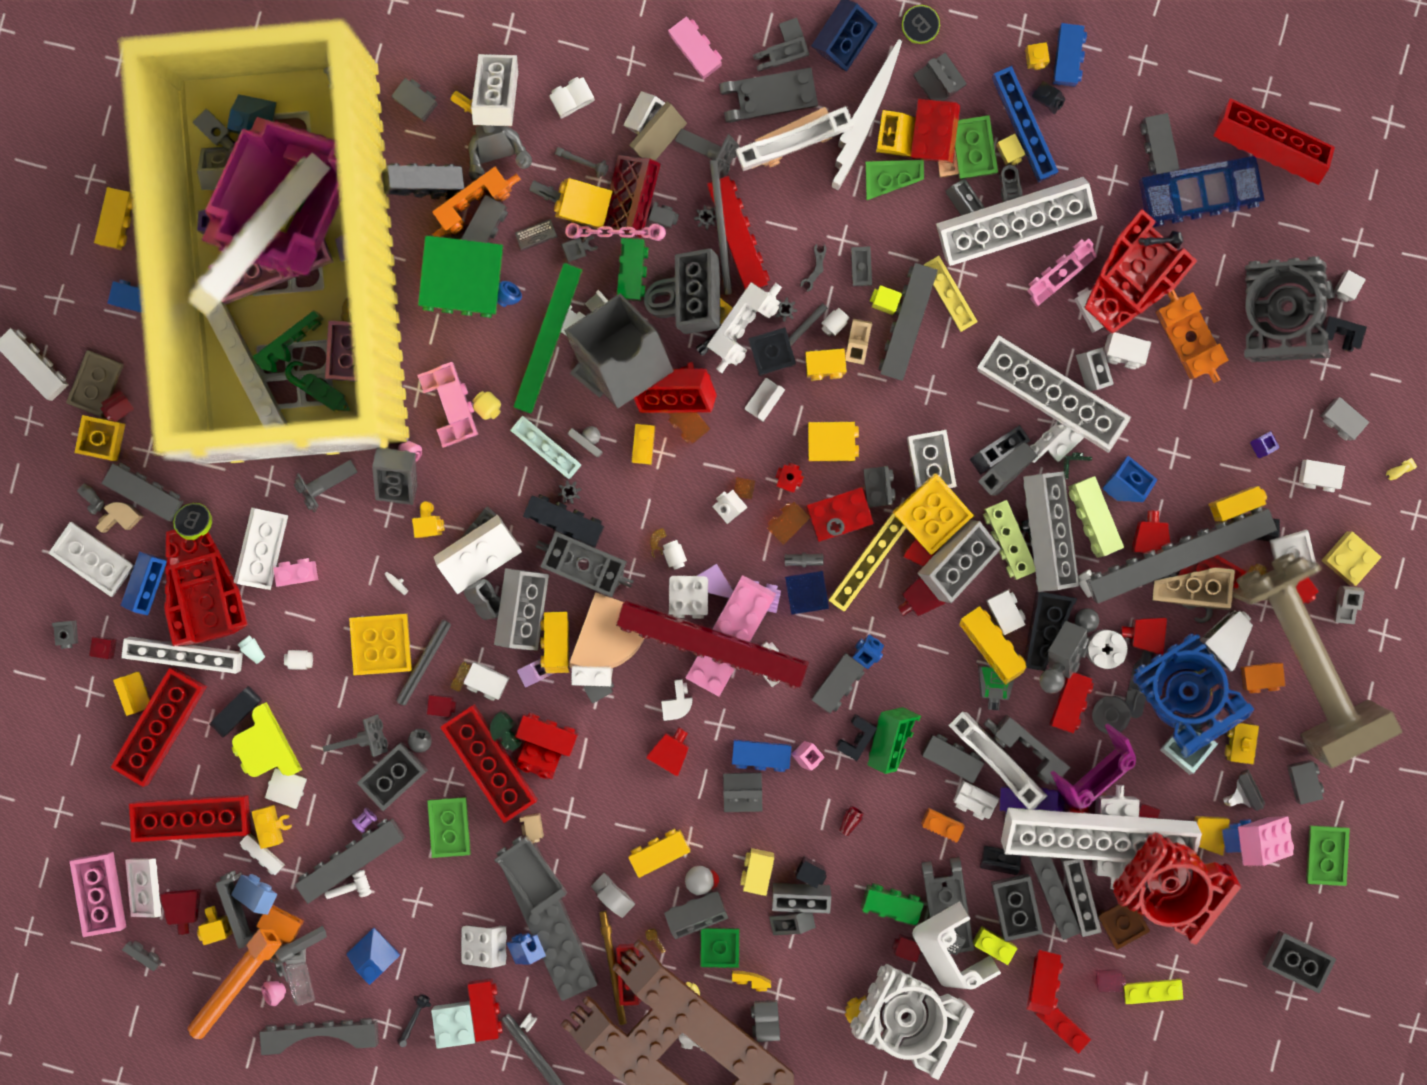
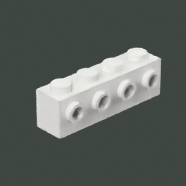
M10 328L0 338V351L47 400L53 401L68 386L65 382L66 377L60 371L56 372L52 368L53 364L48 358L41 357L39 354L40 350L33 343L29 344L25 340L27 337L21 330Z

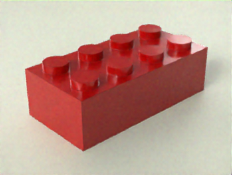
M673 369L672 373L633 399L640 413L712 412L717 394L706 369Z

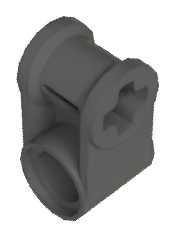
M1012 165L1004 167L999 174L1002 202L1023 196L1018 169ZM1006 170L1013 172L1014 177L1012 180L1005 178L1004 172Z

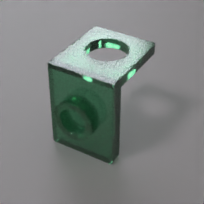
M1073 452L1072 456H1064L1063 472L1065 480L1069 479V461H1092V457H1086L1084 453Z

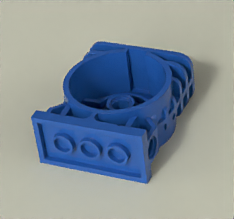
M1193 633L1184 638V642L1179 646L1177 644L1171 646L1165 655L1159 654L1151 660L1152 663L1148 666L1144 664L1138 667L1133 677V682L1139 686L1140 692L1146 696L1147 702H1150L1157 716L1164 723L1174 728L1173 739L1180 747L1184 758H1187L1249 718L1254 711L1252 705L1245 701L1240 692L1229 690L1225 671L1213 659V654L1208 652L1206 644H1203L1200 640L1201 637ZM1203 669L1207 670L1200 675L1192 671H1183L1177 673L1169 680L1165 691L1166 697L1160 700L1159 697L1162 696L1163 685L1166 679L1171 674L1180 670H1193L1196 672H1199ZM1217 685L1219 686V689L1213 692L1210 707L1203 714L1193 718H1184L1173 714L1177 712L1182 715H1194L1202 711L1209 701L1210 690ZM1190 689L1193 692V696H1185L1183 690ZM1222 708H1224L1229 716L1222 721H1217V716ZM1208 726L1209 729L1200 736L1195 732V730Z

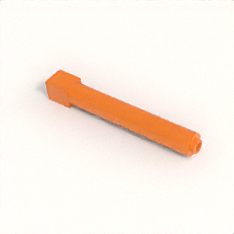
M259 929L246 945L248 947L246 953L188 1026V1032L191 1037L203 1039L262 962L270 960L282 943L274 930Z

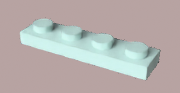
M524 416L511 429L516 436L569 480L582 466Z

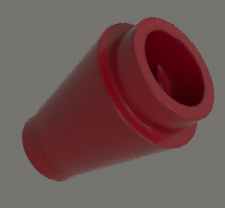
M850 806L849 809H846L839 831L849 836L863 820L862 816L864 813L858 808Z

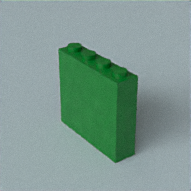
M425 236L418 306L422 307L423 311L434 312V308L442 309V313L453 314V310L461 311V315L472 316L473 313H480V317L492 318V315H496L503 244Z

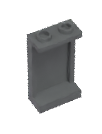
M519 836L512 841L513 846L509 849L504 847L498 851L494 861L498 862L530 907L532 915L536 917L564 897L567 891L528 836L524 838Z
M234 870L221 876V880L216 883L238 948L241 949L246 947L257 931L251 933L241 902L231 896L235 888L233 881L242 875V872L236 873Z

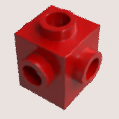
M789 463L788 466L779 467L775 477L778 479L776 487L792 493L795 492L797 486L801 487L804 476L801 475L800 466ZM792 474L793 480H787L786 475Z

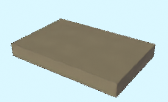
M666 102L629 146L640 158H650L655 161L687 122L669 102Z
M87 350L66 403L103 417L104 414L100 409L102 407L101 402L112 396L124 364Z

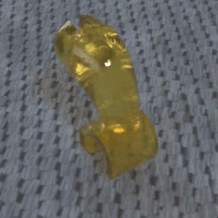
M350 296L345 299L342 306L340 318L343 322L345 314H349L350 321H352V313L349 312L351 308Z
M663 528L656 529L650 538L651 553L654 558L655 549H659L663 555L662 548L658 547V542L666 537Z
M463 662L459 666L457 676L454 678L450 688L460 692L461 687L464 685L463 680L471 668L470 663L468 665L466 664L467 662Z

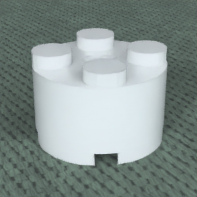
M1102 629L1095 631L1089 637L1087 644L1088 653L1086 656L1094 665L1104 669H1111L1124 662L1127 654V645L1120 634L1115 631ZM1105 644L1110 647L1107 654L1102 651V648H1105Z

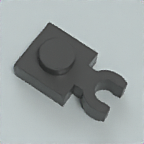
M594 236L587 237L583 243L580 238L561 244L567 262L585 257V250H596L597 246L590 247L588 245V242L594 239Z

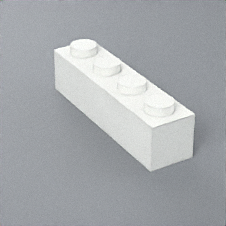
M252 834L246 835L240 842L241 847L245 851H249L251 857L259 860V864L263 867L265 866L270 874L276 875L285 866L267 848L260 849L259 841Z

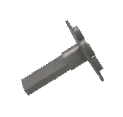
M682 128L675 140L677 143L712 160H718L720 179L728 174L733 158L737 157L736 149H739L740 146L730 134L727 135L721 147Z
M351 460L308 484H305L298 473L294 480V487L299 494L302 493L305 497L304 503L308 510L312 509L315 513L319 505L314 497L357 473V470Z
M378 715L363 719L365 731L358 732L356 738L323 746V751L327 752L359 743L361 747L370 746L372 757L388 752V741L383 735L382 720Z
M323 926L290 944L286 943L278 948L270 958V962H273L276 966L275 970L279 977L283 976L286 982H288L283 963L293 958L300 951L327 937Z

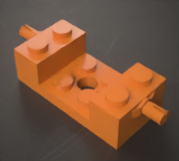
M496 167L492 168L433 211V214L442 226L432 235L434 237H442L445 234H459L463 231V226L466 225L457 213L459 210L461 212L466 210L470 206L471 201L484 197L487 190H489L496 201L500 200L502 202L506 200L512 191L511 187L521 180L520 177L515 173V175L505 180Z
M1172 290L1167 294L1171 302L1155 313L1190 380L1202 374H1209L1214 384L1221 380L1216 369L1221 364L1229 361L1221 344H1216L1199 311L1202 308L1194 292L1184 297H1177L1175 291ZM1188 331L1195 334L1193 342H1188L1185 338Z

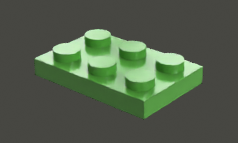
M990 116L958 120L955 151L959 179L998 173Z
M467 797L428 800L432 858L471 855Z
M1309 825L1307 884L1347 885L1350 828Z

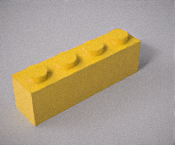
M979 606L964 616L959 625L1006 685L1024 673L1026 662L1022 656L1016 654L1012 643L1009 640H1005L999 626L992 623L989 613L986 610H982Z

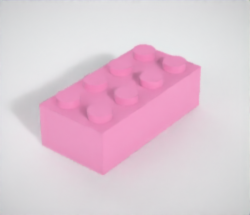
M114 852L71 860L70 867L83 937L121 931L126 928Z

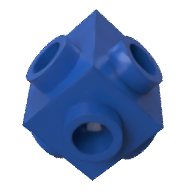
M869 634L864 640L861 638L855 645L856 652L853 659L869 669L874 662L878 663L882 658L883 654L881 652L884 645Z

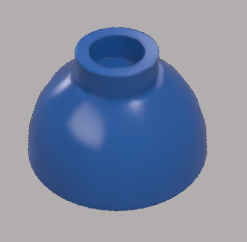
M501 281L499 283V305L506 307L507 305L516 304L522 299V293L515 284L509 281Z

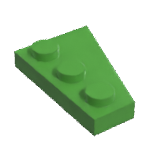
M924 160L866 162V200L924 180Z

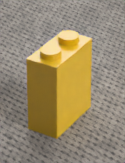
M570 178L565 179L564 182L562 181L559 187L560 199L556 201L554 206L555 217L596 229L603 227L612 191Z
M809 422L808 462L855 461V457H859V445H855V438L859 437V427L855 426V422Z
M1260 486L1250 487L1211 502L1209 507L1215 521H1225L1266 505L1265 500L1267 496L1264 489H1260Z

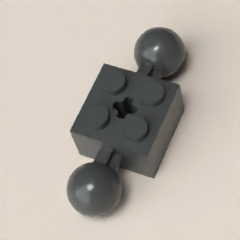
M1083 608L1079 610L1075 616V624L1065 621L1048 650L1049 669L1045 670L1039 679L1040 686L1045 692L1051 694L1059 692L1064 686V676L1070 679L1072 674L1078 671L1081 658H1085L1088 653L1087 644L1089 638H1087V633L1094 631L1099 625V616L1093 609Z

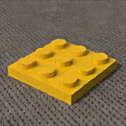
M936 473L892 512L930 555L937 551L974 516Z
M408 614L349 618L354 675L412 671Z

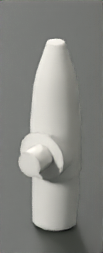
M385 573L389 582L403 595L408 593V590L402 584L404 581L402 578L398 580L390 573Z

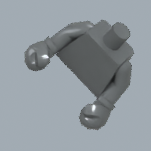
M481 125L475 128L476 134L472 136L468 146L470 156L469 176L471 180L476 181L485 174L484 169L481 168L482 163L516 154V164L521 169L530 167L532 164L531 155L527 152L525 146L522 145L518 133L509 126Z

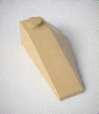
M1212 568L1154 581L1152 600L1230 610L1235 570Z

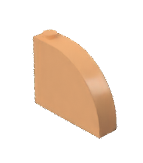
M595 592L569 663L570 668L572 666L611 667L612 669L623 664L636 653L645 638L640 637L639 633L633 631L631 633L620 630L621 627L616 626L624 602Z

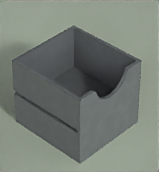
M618 294L564 330L583 372L617 409L673 372L657 331L621 294Z

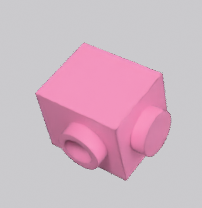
M806 741L791 753L802 768L811 771L825 758L813 743Z

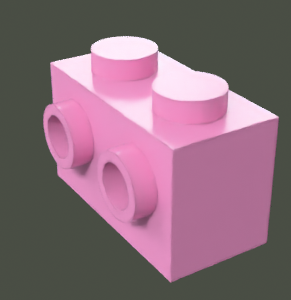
M309 558L297 560L298 564L290 565V561L278 563L279 567L273 568L276 587L318 580L316 562H309Z

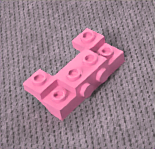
M1081 239L1073 246L1075 250L1069 256L1065 254L1056 261L1057 266L1053 269L1048 267L1041 273L1043 276L1041 279L1036 277L1029 283L1030 288L1027 291L1032 296L1029 299L1036 307L1097 257L1090 239H1087L1085 242Z
M450 362L417 375L424 394L438 390L450 424L436 429L442 443V448L477 436L478 432L472 415L475 411L472 402L467 401L466 394H468L466 385L465 383L461 384L454 363Z

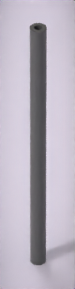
M710 160L724 293L728 295L732 294L718 160Z

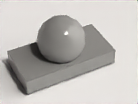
M586 427L582 435L573 428L568 432L570 437L597 458L603 453L594 446V444L599 442L601 436L600 431L596 427Z

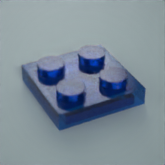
M823 571L785 577L791 615L829 609Z

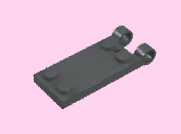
M811 68L739 81H727L719 84L721 95L737 92L740 110L724 112L726 123L818 107ZM744 97H749V101H745Z
M960 857L950 858L952 875L936 878L933 876L931 861L922 862L930 918L959 901L968 914ZM942 882L947 883L945 887H943L941 884ZM970 920L954 928L956 934L966 939L958 953L974 951Z

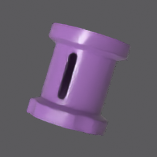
M367 807L363 809L364 812L357 819L354 818L352 820L354 826L362 833L366 831L365 828L373 821L378 820L375 814Z

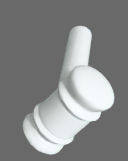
M358 870L352 874L355 882L325 892L326 899L356 889L359 892V897L370 895L372 891L369 889L370 886L365 871Z

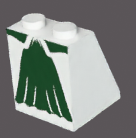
M1231 610L1200 639L1203 644H1206L1208 652L1213 654L1214 659L1225 670L1233 671L1253 626L1249 622L1251 618L1244 611Z

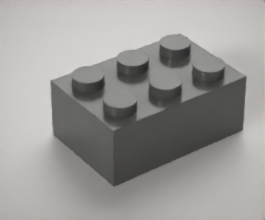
M377 448L372 465L375 500L413 505L417 491L415 453L391 450L389 448Z
M401 742L359 780L357 784L384 811L426 773L428 769Z
M1024 874L991 881L1004 941L1043 934L1030 875Z
M1278 930L1262 965L1320 994L1336 958Z

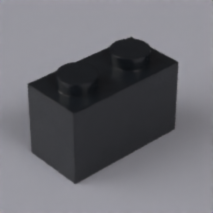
M803 856L795 872L797 879L816 889L818 885H823L827 877L825 867L806 856Z

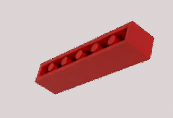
M729 176L721 178L720 187L726 240L743 287L746 290L750 283L761 289L768 287L767 282L770 281L767 270L763 271L761 263H764L761 253H757L754 246L757 245L754 234L750 235L748 227L751 226L748 217L742 214L741 209H744L741 198L737 199L735 191H737L735 181H730ZM710 182L707 184V187L714 204L712 182Z

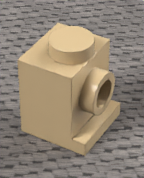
M540 813L521 816L520 822L524 821V824H522L523 836H528L532 843L539 842V838L544 836Z

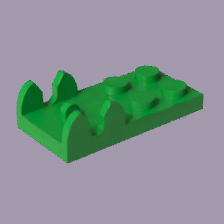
M313 310L252 358L262 369L273 373L277 372L275 362L278 359L287 362L291 361V353L288 346L295 341L298 343L306 337L305 333L310 329L314 331L322 325L321 321L324 320L323 317Z

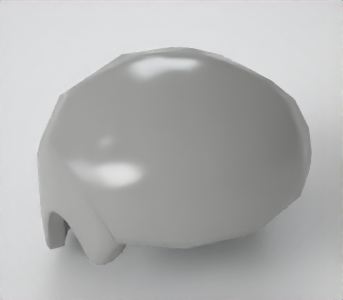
M704 866L692 867L685 876L687 889L696 895L708 893L714 885L713 874Z

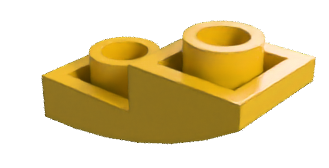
M732 971V982H736V984H748V981H752V989L756 988V991H767V988H771V980L761 975L747 971Z

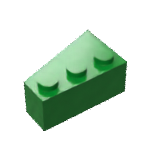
M621 238L622 246L619 260L620 269L617 295L621 294L626 300L641 301V297H645L646 286L642 285V281L647 276V266H644V259H648L649 247H646L643 239Z
M904 707L881 712L878 717V726L873 736L874 741L869 752L867 765L884 774L896 772L906 751L903 747L908 737L912 738L914 733L911 731L916 720H920L921 716Z
M867 884L861 903L862 912L868 913L870 911L877 913L880 917L885 918L887 916L896 921L917 926L924 904L919 896L909 894L908 897L902 895V891L891 888L888 891L883 889L884 886L880 884Z

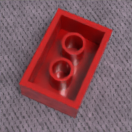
M918 99L911 151L912 158L916 160L953 163L960 105L958 103Z
M862 487L806 505L818 542L835 537L827 531V523L834 518L840 519L844 523V531L840 535L874 524ZM835 521L832 522L831 525L833 526H830L831 531L839 532L841 524H836Z

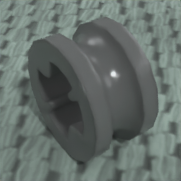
M837 518L831 519L827 523V531L834 536L840 535L844 531V523ZM834 521L836 524H841L840 531L837 533L835 530L831 531L830 526H833L831 523Z

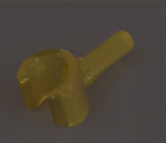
M655 929L646 930L648 942L654 940L660 951L664 953L666 950L658 938L657 931Z

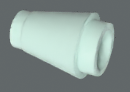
M250 635L238 644L239 650L256 664L265 658L255 638H252Z

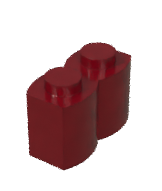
M121 390L102 401V407L100 408L108 421L113 420L114 422L134 410Z

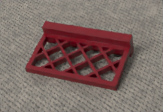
M618 155L609 189L612 191L603 227H607L608 220L611 217L615 221L610 226L613 230H619L622 227L621 223L626 219V227H633L635 230H642L645 227L661 163L650 158L642 159ZM624 161H627L628 164H629V167H628L626 170L623 171V170H622L623 162H624ZM642 163L641 170L637 173L635 168ZM632 171L634 177L628 182L625 176ZM623 180L624 186L618 190V182ZM637 182L636 189L633 192L631 186ZM627 190L629 196L623 200L621 194ZM617 198L620 204L613 209V201ZM632 200L631 209L628 211L626 205ZM623 209L625 214L618 219L616 213ZM622 230L625 231L626 235H631L629 233L630 230ZM634 235V237L642 238L641 235Z

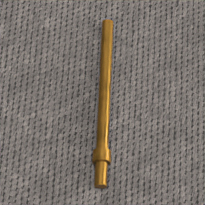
M604 910L599 912L601 920L600 931L604 937L619 1025H624L627 1022L624 1006H620L618 974L612 969L616 964L611 938L612 927L609 925L607 911Z

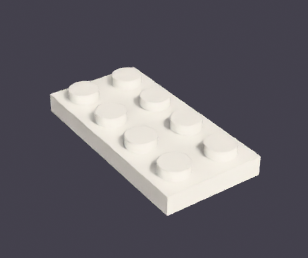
M251 508L234 583L271 590L274 577L273 568L277 565L288 515Z
M73 522L68 524L49 552L54 558L110 597L115 595L134 567L131 562Z

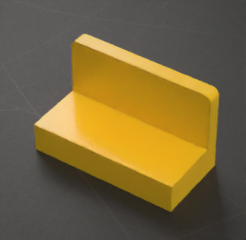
M140 672L113 680L126 716L145 710L150 698Z

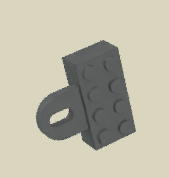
M711 248L676 254L675 278L656 281L647 289L644 297L646 309L657 318L676 316V327L684 334L719 329V256ZM671 294L668 302L654 304L656 297Z

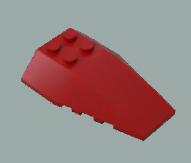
M1140 209L1117 237L1084 306L1111 334L1174 290L1197 262L1184 248L1177 250L1170 243L1148 246L1139 245L1141 237L1164 238L1152 227L1156 221L1143 209Z
M175 529L166 532V603H164V610L173 646L201 644L235 634L248 625L239 587L234 583V578L209 531L204 536L201 535L195 540L184 539Z

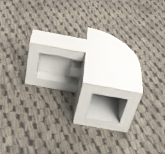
M675 679L677 699L661 701L664 721L679 719L685 716L691 708L693 699L692 697L685 698L684 694H688L687 683H683V679Z

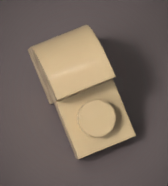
M853 319L846 350V361L864 364L872 322Z
M111 503L104 507L109 514H104L98 520L99 524L96 528L101 533H106L118 522L125 530H131L144 516L128 503Z

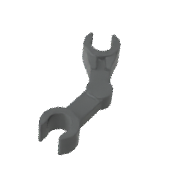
M817 244L814 247L816 258L815 270L800 285L802 287L805 282L810 283V288H808L807 292L812 290L813 282L824 270L823 259L827 250L825 244L822 253L817 252Z

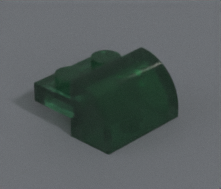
M503 709L493 718L490 725V734L494 741L501 737L503 739L501 741L503 746L507 750L511 749L513 752L522 743L510 729L516 723Z

